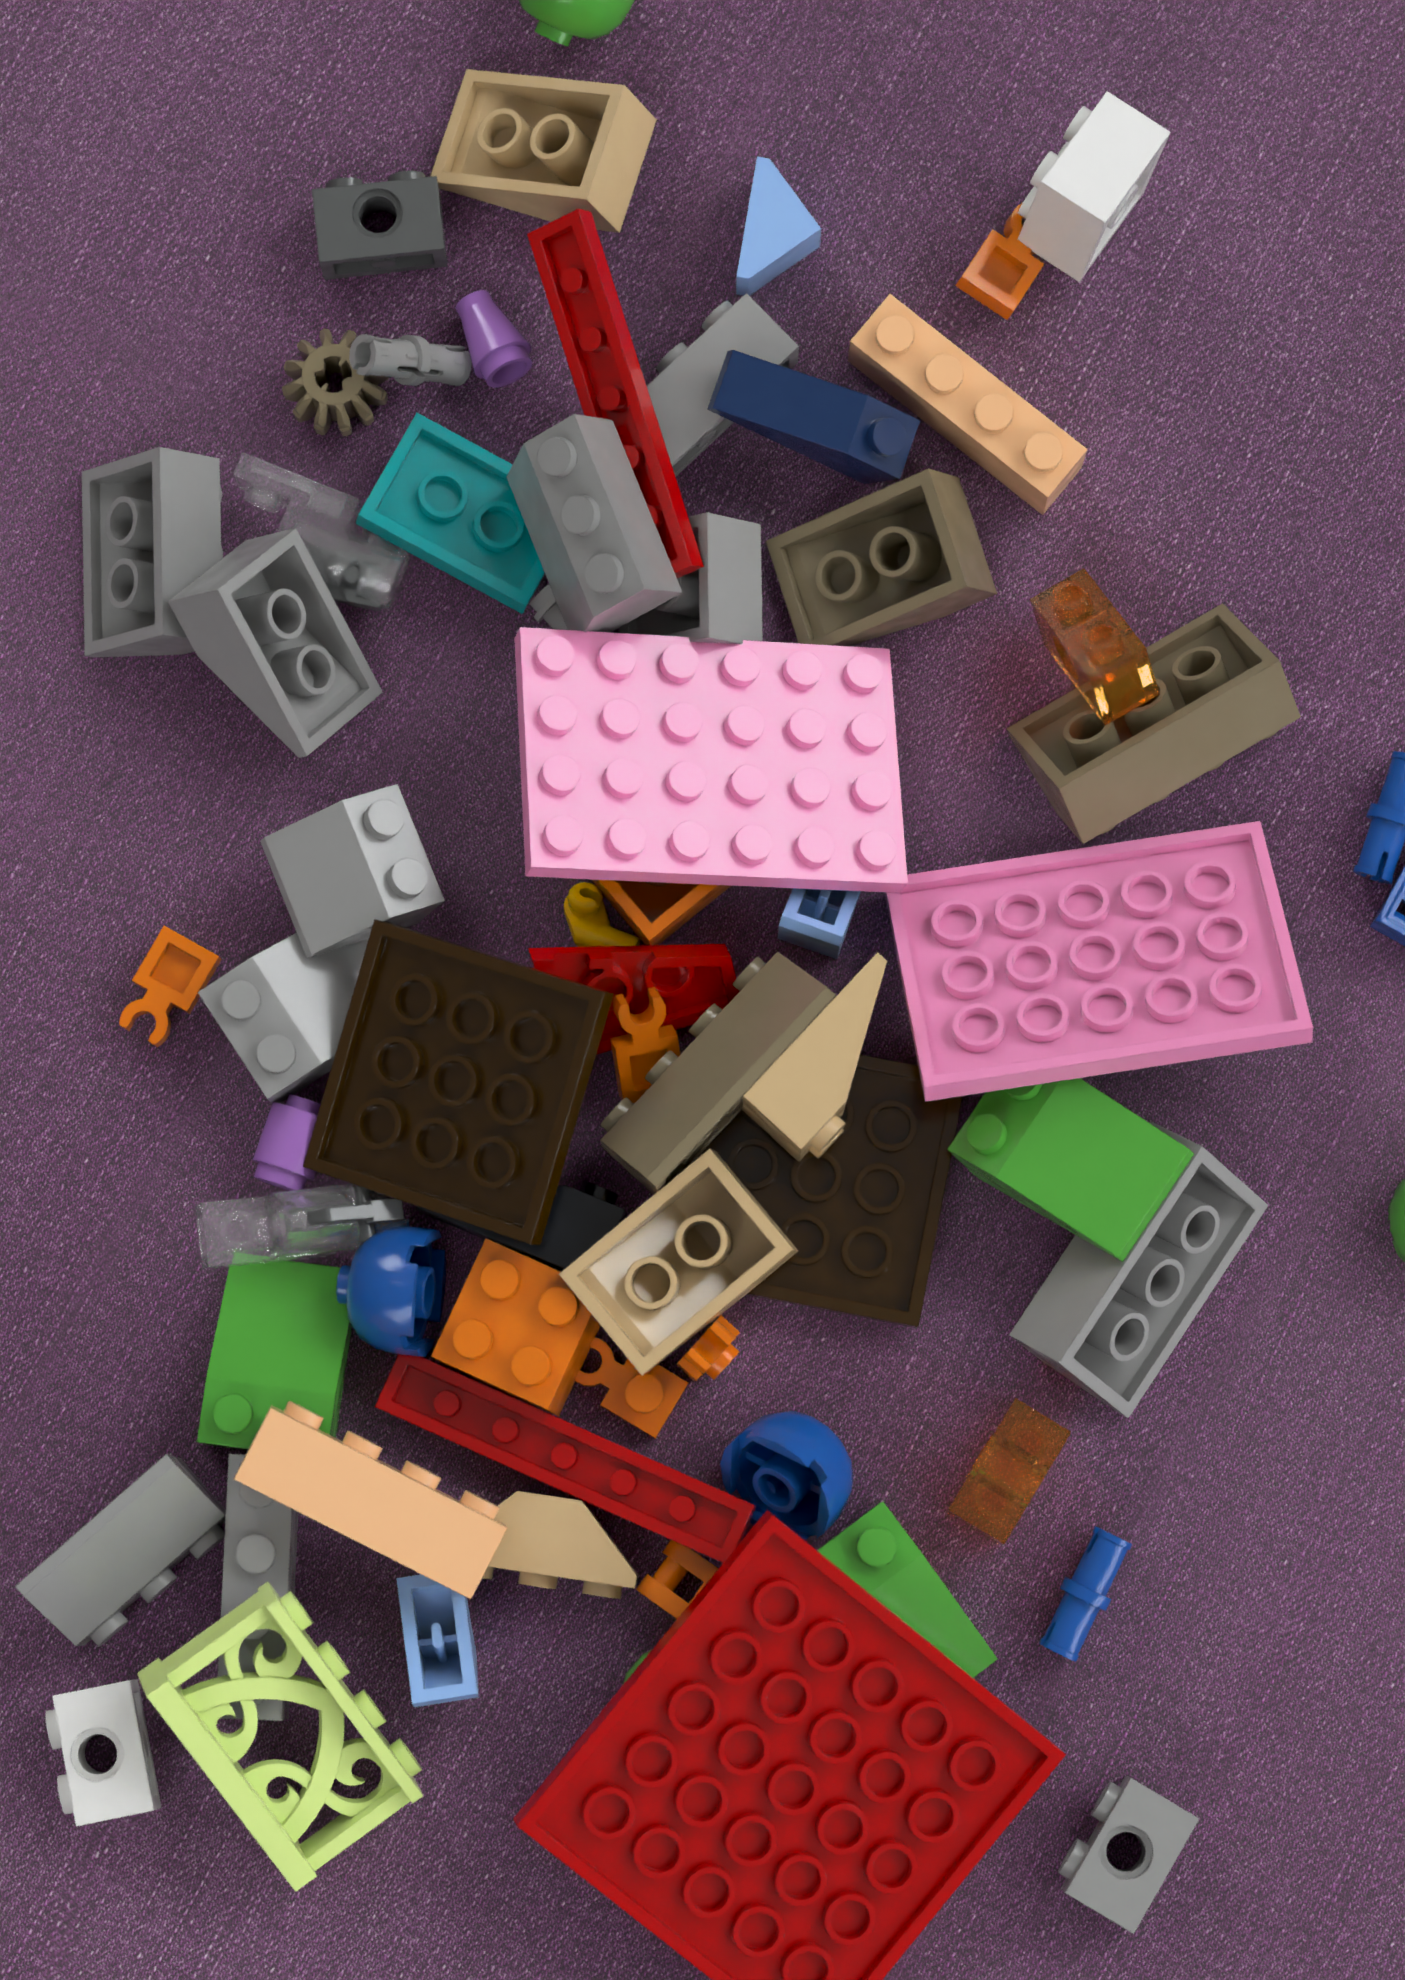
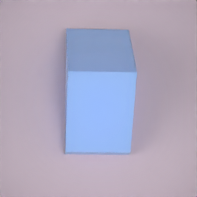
M757 157L736 276V294L743 296L746 293L750 296L820 247V226L772 161L764 157Z
M793 888L779 923L778 939L838 959L861 891Z
M422 1574L396 1578L413 1707L479 1697L477 1652L467 1597Z

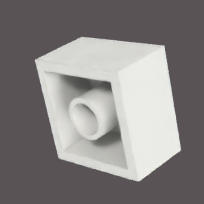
M1108 91L1093 111L1083 106L1067 128L1063 139L1067 142L1058 155L1050 151L1031 179L1030 184L1034 187L1025 198L1018 212L1019 215L1026 218L1018 240L1029 247L1033 253L1080 282L1144 193L1171 132Z

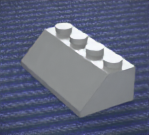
M1150 1122V1124L1189 1148L1194 1155L1124 1261L1116 1259L1075 1235L1009 1334L1043 1363L1127 1418L1130 1417L1268 1207L1266 1202L1203 1146L1153 1122Z

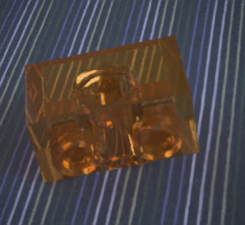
M1085 568L1029 599L1044 646L1104 725L1111 723L1160 695L1146 647Z
M1017 1398L1013 1399L944 1512L998 1545H1004L1070 1436L1071 1431Z

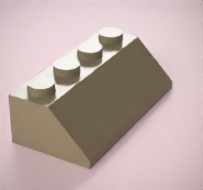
M1222 603L1013 724L1007 730L1056 814L1081 843L1084 844L1094 837L1110 831L1118 823L1149 805L1165 799L1170 793L1204 773L1220 767L1225 761L1259 741L1272 737L1280 729L1301 718L1280 660Z
M776 952L767 963L759 956L754 959L734 981L733 986L740 992L723 1010L715 1003L711 1005L689 1029V1032L696 1039L678 1057L671 1050L668 1051L647 1073L645 1079L651 1084V1087L635 1104L625 1097L602 1121L600 1126L607 1131L600 1140L602 1148L653 1195L686 1169L742 1110L743 1095L836 997L827 986L779 952Z

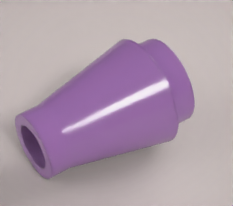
M479 290L463 297L457 303L456 311L462 322L475 375L479 378H484L487 385L494 388L503 387L519 380L532 366V361L529 357L531 345L494 303L488 291Z

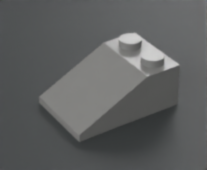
M296 528L245 540L168 601L197 656L298 758L306 757L383 693Z
M295 933L252 956L197 992L271 1104L273 1102L281 1104L287 1100L289 1094H296L331 1071L368 940L307 958L299 937Z

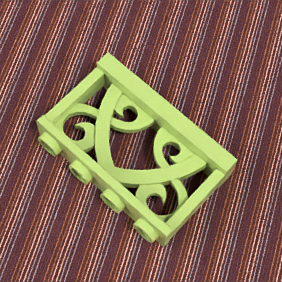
M267 1581L257 1589V1593L163 1661L157 1658L137 1674L146 1697L296 1892L317 1877L315 1871L410 1801L415 1803L423 1797L414 1778L416 1774L422 1771V1768L401 1738L390 1745L380 1732L378 1727L384 1724L386 1719L367 1692L363 1689L354 1696L342 1681V1678L349 1674L350 1671L333 1646L328 1641H325L317 1647L307 1634L305 1629L313 1624V1621L295 1595L289 1591L280 1597ZM259 1629H271L278 1632L285 1642L283 1654L276 1659L266 1658L263 1656V1644L261 1642L253 1654V1665L256 1672L242 1673L238 1656L244 1638ZM223 1654L229 1675L212 1678L182 1689L180 1684ZM302 1656L321 1682L294 1675L300 1666ZM254 1699L290 1701L319 1710L318 1741L310 1771L296 1763L281 1759L264 1760L254 1763L245 1769L242 1768L238 1760L248 1751L257 1732L258 1713ZM240 1701L243 1712L242 1726L233 1733L219 1731L216 1726L219 1718L224 1715H233L236 1718L230 1703ZM344 1713L363 1738L344 1741ZM359 1759H371L381 1769L379 1785L363 1798H346L331 1790L335 1778L348 1786L365 1783L364 1778L357 1777L351 1772L353 1764ZM283 1776L302 1785V1788L298 1794L296 1789L286 1783L288 1786L286 1794L279 1799H273L267 1795V1786L272 1779ZM324 1803L341 1813L305 1841L299 1843L298 1839L316 1818Z

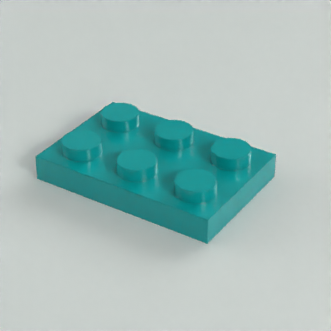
M416 413L359 512L355 524L521 614L524 613L545 575L507 479L513 464L425 416Z

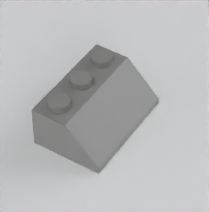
M573 414L523 443L507 475V479L568 630L612 632L683 593L613 420Z
M157 447L82 471L85 656L184 655L195 652L168 601L223 558L220 510L222 489L220 485L219 458Z
M166 1454L15 1587L75 1646H85L90 1640H93L100 1647L128 1623L122 1612L139 1597L142 1596L147 1603H150L177 1580L178 1577L171 1569L188 1554L191 1553L199 1560L225 1538V1532L220 1526L225 1523L226 1509L182 1458Z

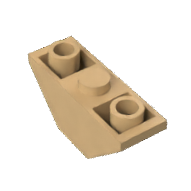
M517 1491L498 1505L500 1509L495 1519L505 1523L507 1530L482 1579L492 1580L495 1567L520 1571L518 1584L557 1589L558 1577L584 1581L583 1594L621 1599L622 1587L636 1588L637 1572L585 1501Z

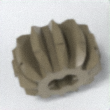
M323 328L319 335L322 346L317 349L310 342L304 339L300 340L297 348L305 361L287 360L283 367L285 374L294 379L283 386L282 391L287 401L298 402L293 410L295 419L301 423L315 416L314 429L320 435H325L332 421H337L342 436L348 437L352 434V426L349 419L356 416L363 424L369 426L375 419L367 404L385 405L388 400L386 391L377 385L382 384L389 377L356 374L357 370L352 369L349 360L350 348L357 335L350 329L343 334L339 344H334L330 330ZM341 373L343 377V390L330 393L328 387L330 382L329 375Z

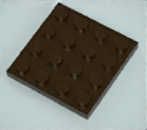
M374 919L303 1167L530 1245H541L614 994L394 923Z
M860 1054L845 1109L841 1117L846 1123L842 1128L844 1130L843 1133L819 1158L809 1151L800 1162L741 1110L696 1159L708 1149L716 1151L798 1250L795 1255L746 1295L918 1329L952 1154L947 1149L955 1138L962 1096L925 1102L918 1065Z

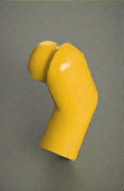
M579 882L569 890L568 896L564 901V915L577 947L640 946V938L611 927L603 902L602 892L596 885L589 882Z

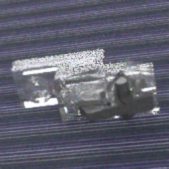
M242 452L233 477L239 489L245 491L243 499L253 506L271 513H278L280 506L287 508L277 532L293 528L297 529L334 601L373 611L389 610L404 580L410 555H408L409 552L364 528L362 532L357 531L359 525L355 523L362 509L360 499Z
M355 1184L271 1192L263 1197L202 1202L195 1205L202 1269L327 1257L336 1252L357 1250L374 1233H379L387 1228L409 1227V1219H404L402 1200Z

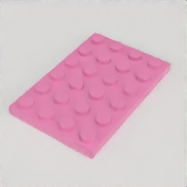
M519 628L514 641L526 877L901 893L908 884L890 649L743 640L742 644L690 642L689 637Z
M1260 821L907 874L908 884L901 893L885 892L925 1102L1312 1043L1313 1025Z

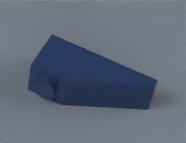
M735 350L727 351L707 410L863 484L901 478L920 420L866 394Z

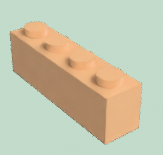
M889 294L851 339L849 363L1040 514L1043 515L1082 468L1087 448L893 295Z
M288 1401L284 1411L272 1405L270 1406L235 1474L234 1480L469 1599L472 1598L507 1530L505 1523L495 1519L500 1507L467 1490L464 1491L460 1501L436 1489L441 1477L406 1460L401 1471L378 1459L383 1449L382 1447L351 1431H347L343 1441L319 1430L324 1418L292 1401Z

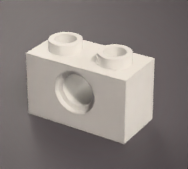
M138 1679L52 1696L55 1709L46 1711V1726L52 1749L62 1748L66 1774L57 1777V1784L64 1814L74 1813L76 1826L162 1808ZM97 1734L110 1738L117 1749L116 1762L107 1772L94 1770L89 1766L85 1758L86 1745Z

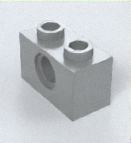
M1125 1776L1120 1786L1111 1781L1106 1785L1091 1812V1816L1099 1820L1087 1843L1078 1838L1074 1841L1063 1859L1058 1873L1066 1877L1060 1888L1063 1892L1134 1934L1199 1818L1136 1780ZM1122 1832L1133 1833L1141 1845V1854L1138 1861L1127 1869L1114 1868L1109 1863L1106 1854L1107 1845L1111 1838Z

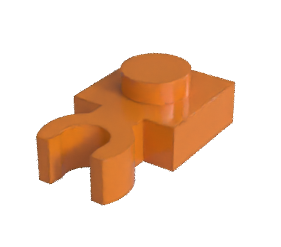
M1023 203L1019 204L1007 219L1004 226V236L993 229L991 230L955 285L1006 320L1012 315L1044 265L1043 262L1032 256L1035 253L1029 247L1018 240L1023 227V217L1018 212Z
M163 926L132 979L136 985L147 991L142 999L135 1000L124 1008L120 1016L119 1025L125 1030L130 1031L139 1016L143 1014L153 1015L156 1020V1027L151 1033L148 1042L156 1047L161 1046L170 1034L171 1021L169 1013L173 1006L191 1014L200 998L197 992L207 986L222 959L172 929Z
M655 987L647 988L649 1006L643 1013H629V1006L623 994L615 995L613 1001L614 1013L622 1028L628 1032L626 1035L610 1038L618 1092L621 1100L627 1097L633 1103L651 1087L645 1076L652 1067L670 1050L678 1057L681 1055L678 1035L673 1025L660 1027L665 1020L666 1006Z
M720 1315L676 1365L694 1382L704 1373L715 1380L740 1352L731 1344L740 1332Z
M594 1337L590 1348L596 1350L601 1355L602 1364L594 1373H584L579 1369L575 1382L587 1387L603 1385L608 1388L609 1391L600 1406L656 1439L689 1383L658 1364L642 1376L629 1359H627L624 1365L615 1361L610 1346L605 1341Z

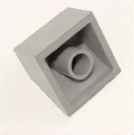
M709 512L688 517L704 567L677 579L683 593L619 628L620 633L689 637L690 642L742 644L743 640L763 641L761 524Z
M398 784L341 800L264 837L260 841L307 958L368 940L374 919L403 927L418 924L445 901Z

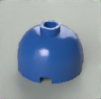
M391 1227L374 1233L356 1250L351 1266H341L336 1286L337 1301L340 1304H347L348 1319L359 1338L373 1348L394 1354L425 1357L432 1349L435 1339L423 1338L427 1321L440 1322L446 1285L445 1250L432 1249V1242L442 1237L440 1231L418 1227Z
M796 1411L766 1414L753 1422L725 1447L720 1462L723 1485L726 1491L732 1494L737 1489L744 1501L756 1505L750 1520L753 1526L766 1510H769L805 1541L810 1536L820 1537L831 1527L846 1507L852 1491L854 1478L852 1462L842 1441L828 1426L816 1418Z

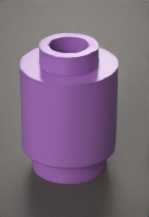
M291 1094L288 1095L285 1105L276 1102L272 1103L253 1157V1161L258 1163L254 1174L255 1179L299 1194L303 1193L307 1180L314 1181L317 1171L305 1168L303 1164L321 1104Z

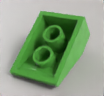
M1081 1078L985 1092L947 1149L978 1179L1122 1262L1194 1155L1189 1148Z
M232 1253L206 1376L197 1437L198 1443L248 1451L270 1406L272 1405L284 1411L288 1401H292L323 1417L324 1420L319 1430L336 1438L352 1329L348 1319L347 1304L338 1303L336 1296L340 1267Z
M883 1501L818 1549L827 1559L973 1678L998 1659Z

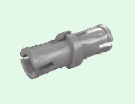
M361 334L353 341L349 355L350 365L352 369L357 370L356 374L394 377L401 385L418 386L424 381L460 386L469 378L472 365L470 353L464 351L465 347L430 344L423 337L416 335H403L398 339H388Z

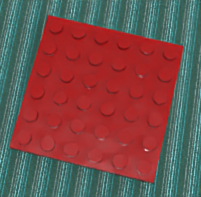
M766 1510L520 1809L513 1820L518 1828L712 1980H883L1066 1754L769 1510Z

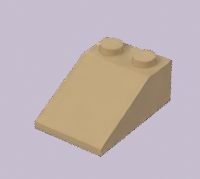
M466 69L431 176H437L439 189L550 222L576 209L591 211L597 230L620 233L657 119L625 85Z
M878 952L743 1095L742 1110L798 1162L809 1151L819 1158L844 1131L842 1128L846 1123L841 1117L845 1109L887 964V960Z
M708 1149L559 1275L643 1376L753 1290L795 1255L798 1250L716 1151Z

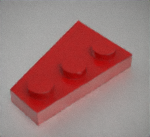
M725 944L528 948L533 968L614 994L596 1055L612 1050L610 1038L628 1034L622 1028L614 1013L613 1001L615 995L623 994L629 1006V1013L640 1014L649 1006L647 988L655 987L666 1006L665 1020L660 1027L673 1025L674 1029L677 1030L693 1025L714 1003L723 1010L740 992L733 986L736 975L731 955Z

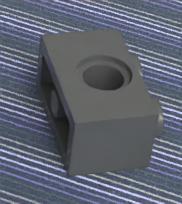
M401 171L391 174L388 177V181L363 184V181L359 178L345 177L328 181L326 188L312 189L318 256L324 280L448 267L441 195L437 176L425 177V174L420 171ZM375 212H388L396 218L394 225L382 233L370 232L363 227L365 220Z

